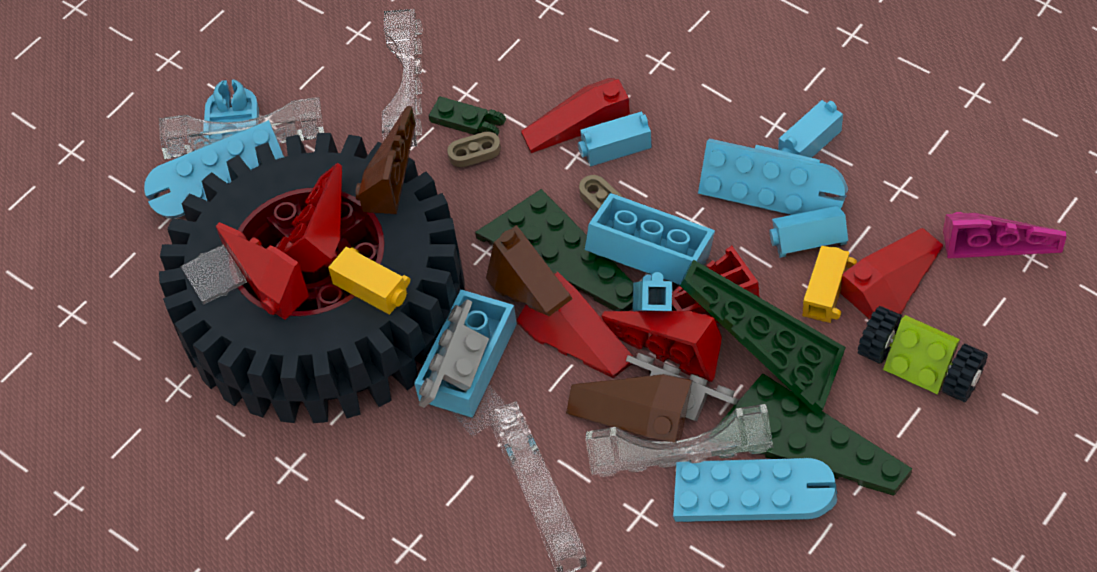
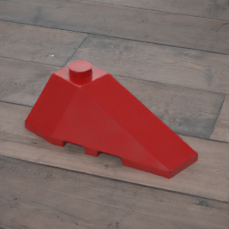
M607 78L580 89L524 128L521 134L530 153L537 152L581 136V129L630 115L629 97L619 79Z
M339 163L320 176L305 201L307 206L292 222L295 229L291 232L289 238L287 236L283 237L277 247L297 261L301 271L315 272L323 265L329 266L337 256L335 251L340 241L342 166Z
M220 222L216 225L222 244L261 300L262 307L269 314L274 315L276 313L286 320L309 297L299 263L274 246L270 245L265 249L261 246L260 240L254 237L248 241L242 232Z
M921 228L866 256L842 274L840 294L868 319H871L872 313L879 306L902 314L911 295L915 293L921 279L929 271L942 250L943 244L924 228Z
M559 272L555 273V276L573 299L551 316L535 311L526 304L516 320L517 324L536 342L543 345L545 343L557 348L559 353L566 356L570 354L582 360L584 365L615 378L633 364L626 361L628 355H633L578 290Z
M604 311L602 313L603 321L619 340L637 349H642L643 346L648 348L656 355V359L662 362L669 359L679 364L681 372L691 376V374H694L709 382L714 380L722 336L716 320L712 316L692 311Z

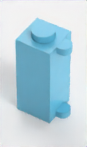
M821 100L779 138L778 150L812 158L842 131L843 114L837 110V106L833 101L826 103Z
M642 111L581 129V141L578 142L579 152L582 158L587 157L590 167L652 148L651 130L648 126L647 117L645 114L643 115Z
M839 206L772 219L773 229L769 230L772 246H777L780 258L786 257L787 253L821 247V245L826 246L836 243L846 245L848 241L846 216Z
M655 272L652 275L643 276L642 281L633 283V311H672V281H663V275L660 272Z

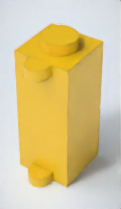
M821 245L803 300V317L831 323L832 319L840 318L841 311L835 307L841 291L842 274L857 263L856 259L849 257L848 251H843L837 247Z
M345 247L328 267L334 285L389 315L406 298V288L410 283L409 277L405 275L400 276L359 254L358 250L353 247Z

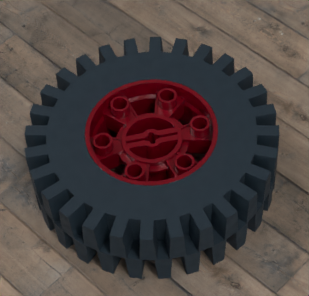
M317 133L315 151L312 153H306L300 135L286 137L288 156L275 159L268 142L255 147L259 163L258 167L250 170L241 157L237 155L226 161L231 183L227 184L211 172L202 180L207 201L190 193L181 203L186 220L172 218L167 229L172 244H162L160 258L165 271L159 272V282L165 296L163 300L188 359L193 368L197 367L202 380L210 389L217 385L223 399L233 406L243 398L250 414L262 418L272 403L280 421L295 423L300 402L303 401L313 423L328 422V400L338 398L346 418L361 415L357 397L358 392L368 389L378 407L392 401L388 382L389 376L392 375L407 391L415 385L414 383L418 377L415 360L424 365L460 290L465 291V284L453 218L450 216L448 203L443 193L437 194L434 179L427 171L418 176L413 159L410 157L408 159L397 214L363 212L360 200H356L357 183H361L366 167L382 143L377 142L368 155L362 137L348 135L341 153H338L331 133ZM339 163L342 166L340 241L335 251L337 252L336 258L345 247L351 248L352 245H356L355 249L358 250L359 254L400 276L405 275L410 278V283L406 288V298L389 315L334 285L328 269L329 266L323 265L315 272L301 271L309 297L286 320L276 313L271 315L262 307L259 297L257 299L253 297L255 291L222 244L216 225L220 222L242 232L248 241L254 237L260 240L261 246L265 249L270 245L277 248L282 238L285 236L289 238L291 232L295 229L292 222L307 206L305 201L320 176Z

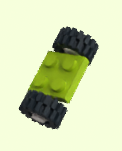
M882 306L877 307L875 312L872 313L871 319L868 320L867 327L862 333L863 336L860 338V344L857 349L859 355L879 364L883 363V360L887 358L883 370L935 394H938L942 389L943 393L964 403L967 402L972 391H974L988 358V353L964 343L953 360L960 339L905 315L902 317V315Z

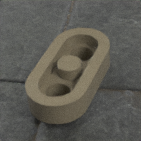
M482 132L453 141L448 146L447 153L452 165L466 167L495 158L501 151L500 139L495 133Z
M589 175L580 181V197L596 213L610 193L623 197L606 180L598 175Z

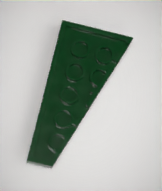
M542 189L475 232L476 239L494 244V241L500 238L502 233L517 225L554 274L559 272L578 291L581 290L592 296L594 301L613 311H630L633 309V282L611 259L585 250L587 235Z
M693 260L680 286L818 416L824 409L846 347Z
M763 373L709 434V441L715 443L722 441L735 445V449L745 452L749 449L765 455V458L769 459L812 458L820 460L830 467L836 479L839 477L856 481L859 486L893 496L912 473L911 467L825 412L821 411L817 416L792 391Z

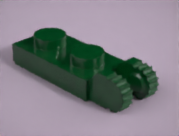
M439 96L429 114V121L431 123L473 135L482 132H492L498 136L500 130L497 126L504 125L506 121L504 114L499 111L483 109Z

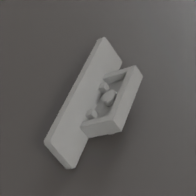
M468 299L460 306L455 305L448 317V321L451 324L449 329L443 332L438 344L442 346L439 354H435L429 365V369L432 370L429 379H425L419 390V394L422 395L419 406L423 408L435 399L442 379L464 391H467L472 385L489 338L464 325L472 305V301Z
M638 352L636 357L628 355L626 361L650 370V376L667 374L693 380L686 418L691 420H698L708 394L735 405L740 400L733 396L734 390L718 385L717 389L706 386L708 380L691 374L690 378L679 375L681 369L664 363L663 368L653 364L654 358Z

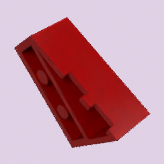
M732 245L725 250L726 254L716 262L712 260L706 265L707 268L760 298L757 279ZM681 286L672 292V311H692L710 315Z

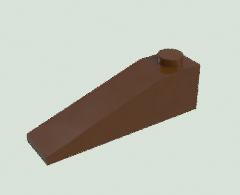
M406 106L366 167L361 183H357L356 200H360L363 212L397 214L416 126L412 106Z
M517 225L502 233L500 238L494 241L486 279L498 295L509 296L513 301L517 303L519 301L523 302L529 308L547 316H551L573 299Z
M667 374L572 384L566 414L642 436L676 443L682 438L693 380Z

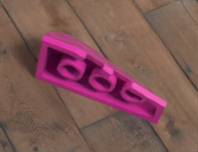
M956 212L946 214L943 227L947 258L1062 253L1067 237L1066 231L978 213Z

